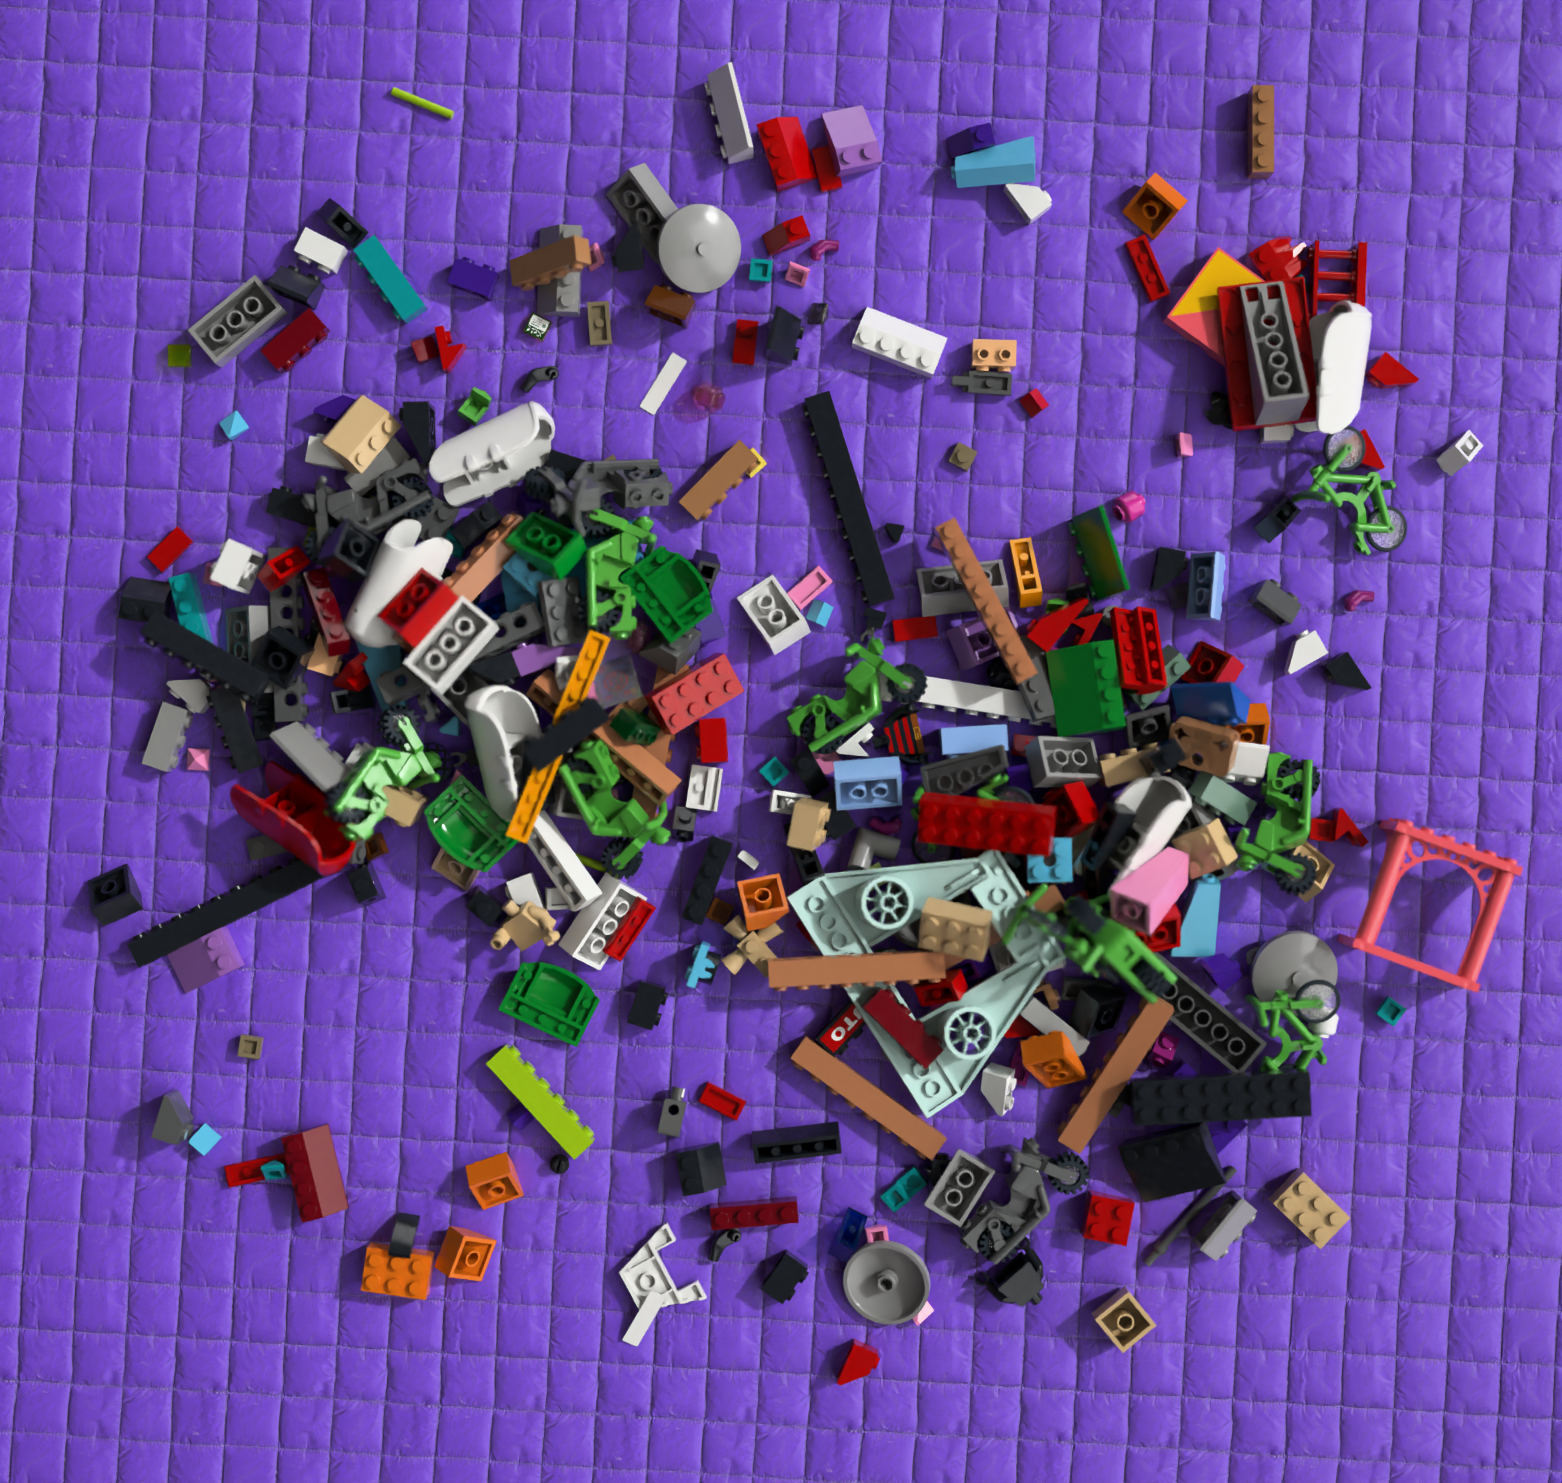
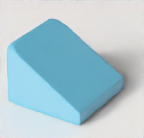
M205 1123L188 1143L205 1156L222 1137Z

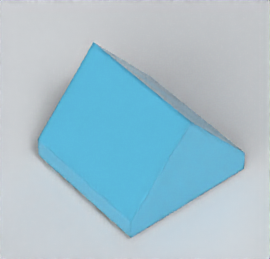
M814 599L806 619L826 627L834 607Z
M453 717L439 731L444 734L461 736V720L458 717Z

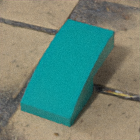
M914 1165L884 1191L880 1197L895 1213L908 1203L912 1196L924 1188L929 1181Z

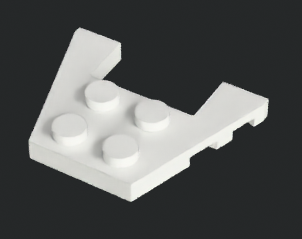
M667 1222L659 1228L619 1271L639 1310L651 1290L666 1296L661 1307L707 1299V1295L698 1279L678 1290L657 1251L676 1241Z

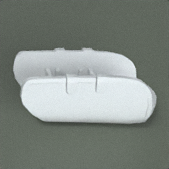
M1347 300L1340 301L1333 305L1329 312L1318 314L1309 320L1317 388V413L1315 422L1294 424L1296 429L1304 432L1319 431L1326 434H1334L1347 427L1357 415L1360 409L1372 327V314L1366 307Z
M529 401V403L519 405L443 442L431 458L429 472L434 481L437 483L444 482V496L453 507L461 506L483 496L487 498L494 495L493 492L507 486L509 488L518 485L517 482L525 479L526 472L530 471L531 468L536 469L537 466L543 468L546 465L551 451V440L555 435L553 418L536 402Z
M403 519L393 525L387 532L375 556L369 575L364 579L344 620V626L348 634L367 647L382 648L398 644L392 639L395 632L377 616L421 567L442 581L443 579L441 575L452 553L453 545L441 537L432 538L414 546L421 531V523L414 519Z
M487 686L474 691L466 699L465 708L486 797L492 809L502 819L511 822L519 804L517 787L520 789L524 741L530 740L533 737L539 739L544 734L541 732L536 712L526 696L507 686Z
M1165 776L1153 778L1139 777L1132 781L1115 800L1114 803L1126 805L1137 816L1127 837L1101 865V868L1105 870H1120L1112 886L1158 855L1188 810L1192 807L1193 804L1187 790L1178 781ZM1085 847L1073 866V870L1081 877H1083L1080 859ZM1109 889L1108 894H1107V896H1108L1109 899H1110V889Z

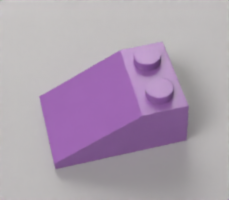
M863 105L821 114L837 177L878 169L882 163V158L876 136Z
M1010 606L1003 607L1018 637L1022 636ZM980 617L946 631L962 671L1000 656Z
M525 642L515 646L516 650L512 652L521 677L528 678L548 668L555 667L556 657L575 655L579 657L582 649L560 646L548 647V645L537 644L530 645V643Z
M227 926L221 927L167 954L185 993L191 992L245 965Z

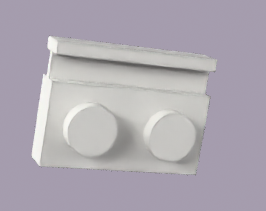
M692 764L686 801L687 808L717 812L723 769Z

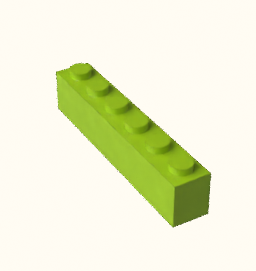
M507 1043L486 1065L575 1160L594 1142V1132L589 1126H583L578 1121L580 1119L578 1114L573 1109L568 1110L564 1105V1099L558 1093L554 1095L549 1089L550 1084L543 1077L539 1078L534 1073L536 1071L534 1066L529 1061L524 1062L520 1058V1051L514 1045L510 1047Z

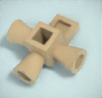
M738 914L723 929L740 941L737 943L739 949L721 960L736 975L747 959H749L767 978L769 976L768 959L777 958V956L769 949L766 942L784 931L775 922L767 928L759 929L757 933L755 930L747 932L746 925Z

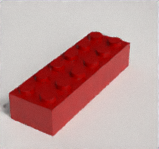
M924 792L919 806L917 842L1050 857L1054 844L1056 807Z

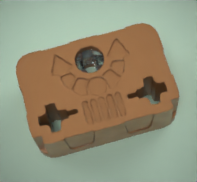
M1180 716L1171 725L1169 739L1174 737L1187 757L1179 765L1211 773L1219 777L1227 775L1234 767L1240 735L1236 730L1187 716Z

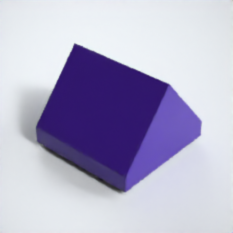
M518 491L516 506L524 518L532 511L535 512L543 506L538 498L534 499L533 495L528 496V493L525 491Z
M1225 825V832L1231 844H1236L1240 830L1247 828L1250 834V828L1247 825Z
M521 1102L507 1114L512 1125L521 1131L535 1118Z

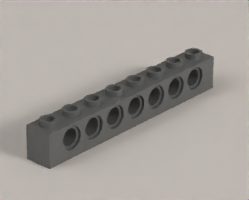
M293 547L268 548L269 561ZM299 572L286 584L270 592L271 629L279 625L286 630L291 629L296 637L305 642V639H302V630H305V619L301 617V609L304 608L303 595L300 596V587H303V575ZM290 586L292 594L285 598L283 596V589ZM287 608H291L293 611L290 619H285L284 611ZM307 666L286 691L274 683L275 722L306 721V717L309 715L308 704H305L308 686L307 682H304V673L307 672ZM290 694L296 696V703L293 706H290L287 702Z
M529 602L524 603L518 607L517 611L500 615L498 617L499 620L494 622L499 627V630L505 629L506 634L502 638H497L495 634L469 665L492 658L545 632L544 620L534 602L531 604ZM526 620L524 627H515L517 621ZM404 663L400 665L399 669L386 671L380 675V678L376 679L378 687L390 707L431 688ZM469 665L463 670V672L468 670ZM406 677V684L399 687L397 685L398 680Z

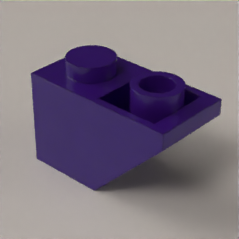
M341 395L315 407L313 412L319 415L318 419L329 424L331 420L338 422L356 399Z

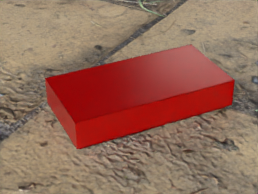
M829 145L812 149L821 193L842 189L841 178L836 176Z
M177 526L147 558L164 573L194 541Z
M936 616L892 620L895 642L938 637Z
M709 1081L698 1102L737 1121L746 1104V1100Z

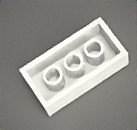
M461 596L403 663L442 696L497 633L499 627L465 597Z

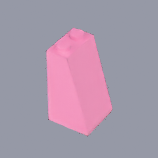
M1168 847L1112 886L1110 889L1111 920L1150 936L1188 885L1189 854Z

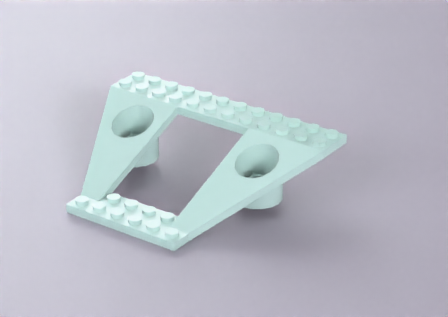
M987 850L977 858L826 873L825 876L811 881L786 898L824 956L873 953L870 947L921 918L922 910L928 897L949 901L970 889L982 909L993 911L991 924L1002 940L1012 918L1017 913L1018 907L1025 902L1028 896L1000 852ZM888 881L886 892H881L876 884ZM891 883L895 884L900 890L895 895L890 893ZM872 887L878 893L875 899L867 897ZM901 894L903 896V905L898 904L896 898ZM884 898L888 900L887 906H883ZM866 900L874 901L875 908L869 912L866 908ZM897 906L902 907L900 914L896 917L893 910ZM876 910L881 913L879 922H876L870 916ZM890 912L894 920L883 924L885 913ZM1024 918L1019 924L1011 942L1005 945L1015 963L968 989L960 1001L945 1003L919 1018L927 1027L924 1031L929 1036L934 1034L941 1041L940 1047L944 1050L927 1069L922 1068L861 1007L875 990L880 987L883 990L888 988L896 996L894 1001L899 1006L903 1003L908 1008L894 985H884V981L875 982L873 986H862V983H853L852 987H843L927 1119L965 1093L1047 971L1066 959L1054 937H1050L1042 930L1031 926L1028 920ZM970 1012L968 1021L963 1022L959 1014ZM910 1013L909 1016L915 1021V1017ZM974 1013L982 1019L977 1025L972 1023ZM955 1018H957V1020L960 1023L957 1029L950 1028L951 1023ZM982 1025L985 1026L984 1035L981 1034L979 1029ZM969 1029L970 1034L966 1036V1034L968 1033L967 1030ZM949 1030L956 1031L957 1038L953 1041L949 1039ZM980 1037H983L981 1043L978 1045L976 1042L980 1039ZM958 1041L963 1042L962 1052H958L952 1045ZM968 1043H973L975 1049L966 1052Z

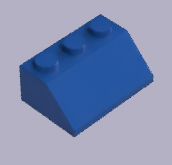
M1233 682L1172 684L1171 689L1178 718L1180 716H1187L1216 725L1228 726L1247 723L1250 699Z

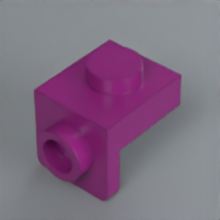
M1161 1031L1145 1059L1156 1067L1165 1068L1172 1062L1180 1039Z

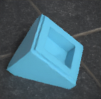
M237 410L219 422L228 438L232 441L250 428Z

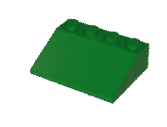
M1097 506L1072 517L1068 528L1071 536H1075L1077 541L1075 550L1078 557H1082L1084 564L1081 565L1084 577L1089 579L1090 585L1088 590L1091 598L1095 597L1096 601H1100L1129 590L1130 587L1104 506Z
M1113 640L1090 642L1048 651V653L1045 652L1055 710L1057 737L1116 731L1125 728L1126 722Z

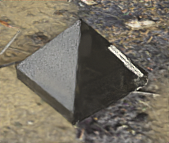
M812 303L807 324L824 325L828 320L829 304Z

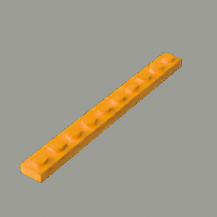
M592 630L589 631L552 721L554 726L562 721L560 717L567 711L575 712L580 708L578 703L587 697L611 638ZM563 755L541 772H538L535 767L533 768L507 831V836L527 844Z

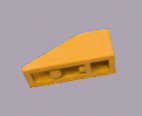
M1031 537L1009 540L1020 608L1042 605V587Z

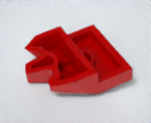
M1278 236L1253 250L1248 255L1264 281L1294 278L1309 265L1306 260L1299 258L1307 248V245L1301 243L1291 247V236Z

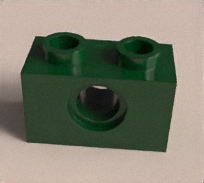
M624 708L619 710L609 725L625 741L648 746L657 739L658 733L662 729L645 713Z

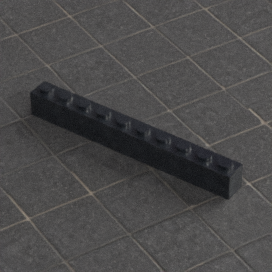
M830 391L804 398L805 405H802V410L805 418H810L809 432L811 438L816 437L818 446H815V451L818 459L822 458L824 467H821L824 479H829L831 485L828 488L831 500L835 499L838 507L834 508L837 520H842L844 526L841 529L844 542H849L851 548L847 552L850 561H855L857 570H854L857 583L861 582L863 590L860 591L863 603L868 602L869 607L893 600L895 597Z
M295 857L288 861L290 865L284 868L281 865L269 870V875L263 878L261 875H258L249 880V885L243 887L240 884L230 889L231 894L225 897L222 894L210 899V904L206 906L203 903L191 908L192 913L186 916L181 913L171 918L172 923L165 925L163 922L152 927L153 932L147 935L142 932L132 937L133 942L127 945L138 968L143 967L202 936L225 927L327 876L321 875L301 859Z

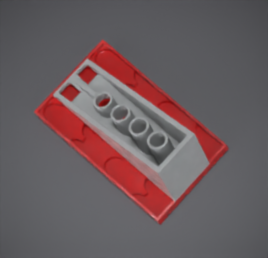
M1304 277L1218 287L1217 303L1232 432L1315 422L1317 388Z

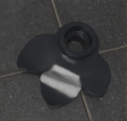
M1214 391L1210 400L1213 409L1206 411L1205 416L1210 423L1223 425L1225 428L1232 430V424L1228 420L1230 415L1228 396Z

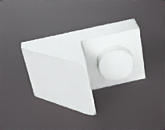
M867 723L841 745L836 752L844 755L869 757L858 743L860 741L865 743L873 736L871 733L874 730L873 726Z
M772 790L769 811L793 815L795 802L803 797L812 799V796Z

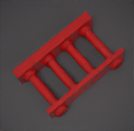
M1314 241L1307 249V260H1310L1309 320L1318 315L1317 301L1340 302L1347 300L1365 307L1367 242H1358L1351 251L1320 250V241ZM1319 258L1350 259V262H1353V270L1350 272L1319 271ZM1318 280L1349 281V283H1352V292L1349 294L1318 293Z

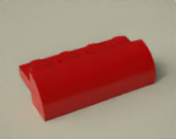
M1140 606L1135 607L1133 610L1113 607L1109 612L1120 687L1134 689L1137 695L1152 694L1164 689L1167 686L1156 609Z

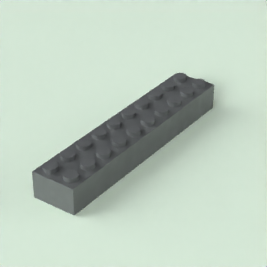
M1099 906L1101 908L1099 913L1105 919H1109V911L1103 906ZM1076 928L1077 933L1073 935L1072 939L1081 938L1093 949L1094 945L1090 938L1082 930ZM1154 952L1153 954L1177 976V980L1160 997L1174 1007V1012L1169 1020L1230 1071L1244 1072L1267 1043L1158 952ZM1109 963L1107 964L1106 967L1111 972H1113L1117 977H1119L1123 982H1125L1129 987H1131L1135 992H1137L1141 997H1143L1130 983H1128L1115 969H1113Z

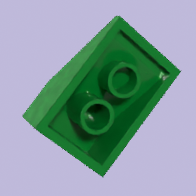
M533 511L505 540L509 547L536 568L559 581L567 575L587 552L580 533Z

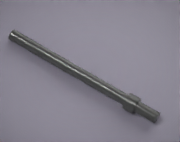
M1230 1166L1224 1172L1227 1182L1237 1172L1233 1166ZM1225 1184L1210 1187L1162 1241L1159 1240L1153 1246L1154 1249L1143 1260L1149 1267L1160 1255H1164L1169 1250L1167 1247Z

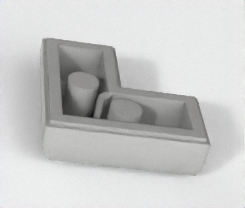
M859 827L847 868L852 870L870 869L873 855L894 861L901 839Z

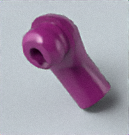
M819 240L810 248V258L813 261H819L825 251L838 252L839 241Z
M1352 591L1344 600V609L1348 612H1353L1361 601L1373 602L1374 592Z
M873 817L869 826L879 833L890 835L900 831L902 821L899 818H893L891 821L884 823Z

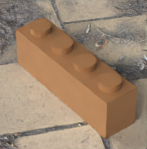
M1252 85L1247 92V178L1269 179L1274 173V85Z
M573 235L509 260L512 285L520 287L524 291H529L539 284H549L550 280L555 278H564L568 273L582 271L584 267L591 265L589 239Z
M739 439L678 502L697 521L701 518L706 520L713 512L711 508L716 503L720 505L728 497L726 493L731 488L735 490L743 482L741 478L746 472L751 474L758 467L756 463L759 460L758 457Z

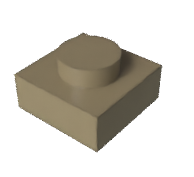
M958 442L948 462L967 472L977 451Z
M241 1034L237 1056L260 1059L264 1037Z

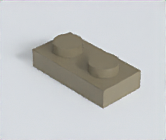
M609 301L587 302L590 346L612 345Z

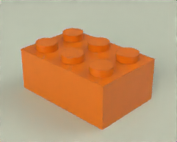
M371 1242L366 1250L361 1291L426 1300L430 1293L436 1251L413 1248L409 1259L388 1255L389 1244Z

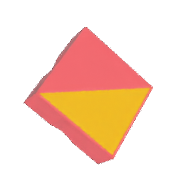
M1218 247L1163 322L1185 339L1199 345L1207 355L1225 367L1217 303V288L1263 282L1264 280Z

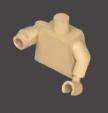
M509 899L502 906V909L508 915L501 923L500 928L491 936L490 944L494 949L500 950L511 938L518 948L524 951L542 939L545 945H552L554 941L559 939L560 935L557 931H553L556 920L549 915L546 909L538 907L531 901H526L518 906L512 899Z

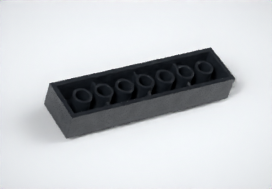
M1305 1069L1129 1079L1131 1122L1135 1126L1312 1116L1309 1071Z

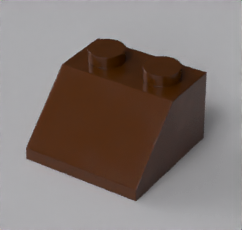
M661 284V286L655 285L644 306L648 314L687 329L696 307V301L693 300V296L685 292H681V294L675 293L673 288Z

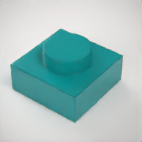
M751 258L749 281L771 284L773 260Z
M776 757L759 770L773 787L789 773Z
M1386 996L1375 1011V1014L1394 1027L1407 1009L1391 997Z

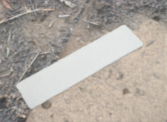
M675 353L671 354L640 404L641 408L652 415L656 413L687 363L685 359Z
M652 1290L649 1292L623 1337V1341L634 1346L639 1345L666 1296Z

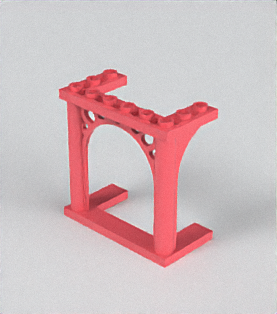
M1389 818L1388 821L1381 820L1379 829L1384 830L1386 833V848L1381 868L1355 938L1339 934L1337 942L1478 993L1481 984L1476 983L1513 879L1515 875H1521L1523 867L1516 865L1518 861L1507 857H1496L1497 854L1484 849L1483 853L1475 850L1476 846L1470 843L1463 842L1462 845L1455 843V838L1445 834H1442L1441 837L1433 835L1434 830L1423 826H1421V829L1414 828L1413 822L1404 819ZM1414 842H1419L1423 847L1421 857H1416L1412 852V844ZM1427 843L1429 844V846H1430L1431 849H1435V848H1436V853H1435V854H1430V853H1429V848H1428ZM1405 852L1407 853L1408 857L1411 858L1409 863L1403 862L1404 859L1407 858L1406 856H1404ZM1453 853L1456 855L1454 860L1450 858ZM1441 859L1460 866L1470 875L1478 890L1479 913L1456 975L1374 945L1399 879L1409 868L1426 860ZM1471 861L1472 864L1480 863V865H1478L1475 869H1471L1469 867V863ZM1482 869H1491L1492 875L1489 879L1479 880L1478 873ZM1492 884L1491 888L1488 887V893L1484 892V885Z

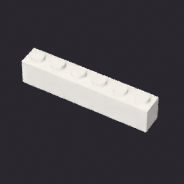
M519 791V792H517V794H518V800H519V802H520L521 793H520V791ZM540 811L527 845L575 912L593 903L602 892L546 811Z

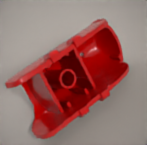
M275 761L268 762L264 773L271 796L265 800L257 797L240 785L235 784L231 787L229 794L231 802L237 813L247 823L287 849L321 875L329 876L342 870L349 862L356 847V842L349 841L343 836L344 833L338 830L340 826L346 825V823L339 824V821H332L333 817H327L323 814L324 807L327 806V803H324V799H327L325 792L318 786L314 787L306 782V779L297 773L295 775Z

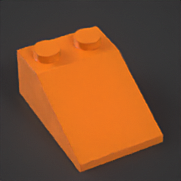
M1051 1031L1047 1035L1032 1036L1028 1040L1020 1041L1023 1066L1047 1089L1088 1079L1087 1073L1070 1039L1062 1031Z

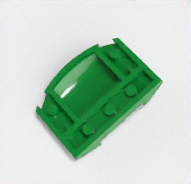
M660 546L619 578L625 585L631 588V594L635 595V599L670 644H672L713 612V607L711 606L709 590L696 568L679 553L667 551L666 547Z
M463 775L455 780L424 810L429 829L439 845L461 864L472 869L482 870L481 872L487 873L519 841L506 835L511 822L502 819L492 809L489 801Z
M522 962L498 1010L577 1047L600 1000L584 980L567 969L545 962Z

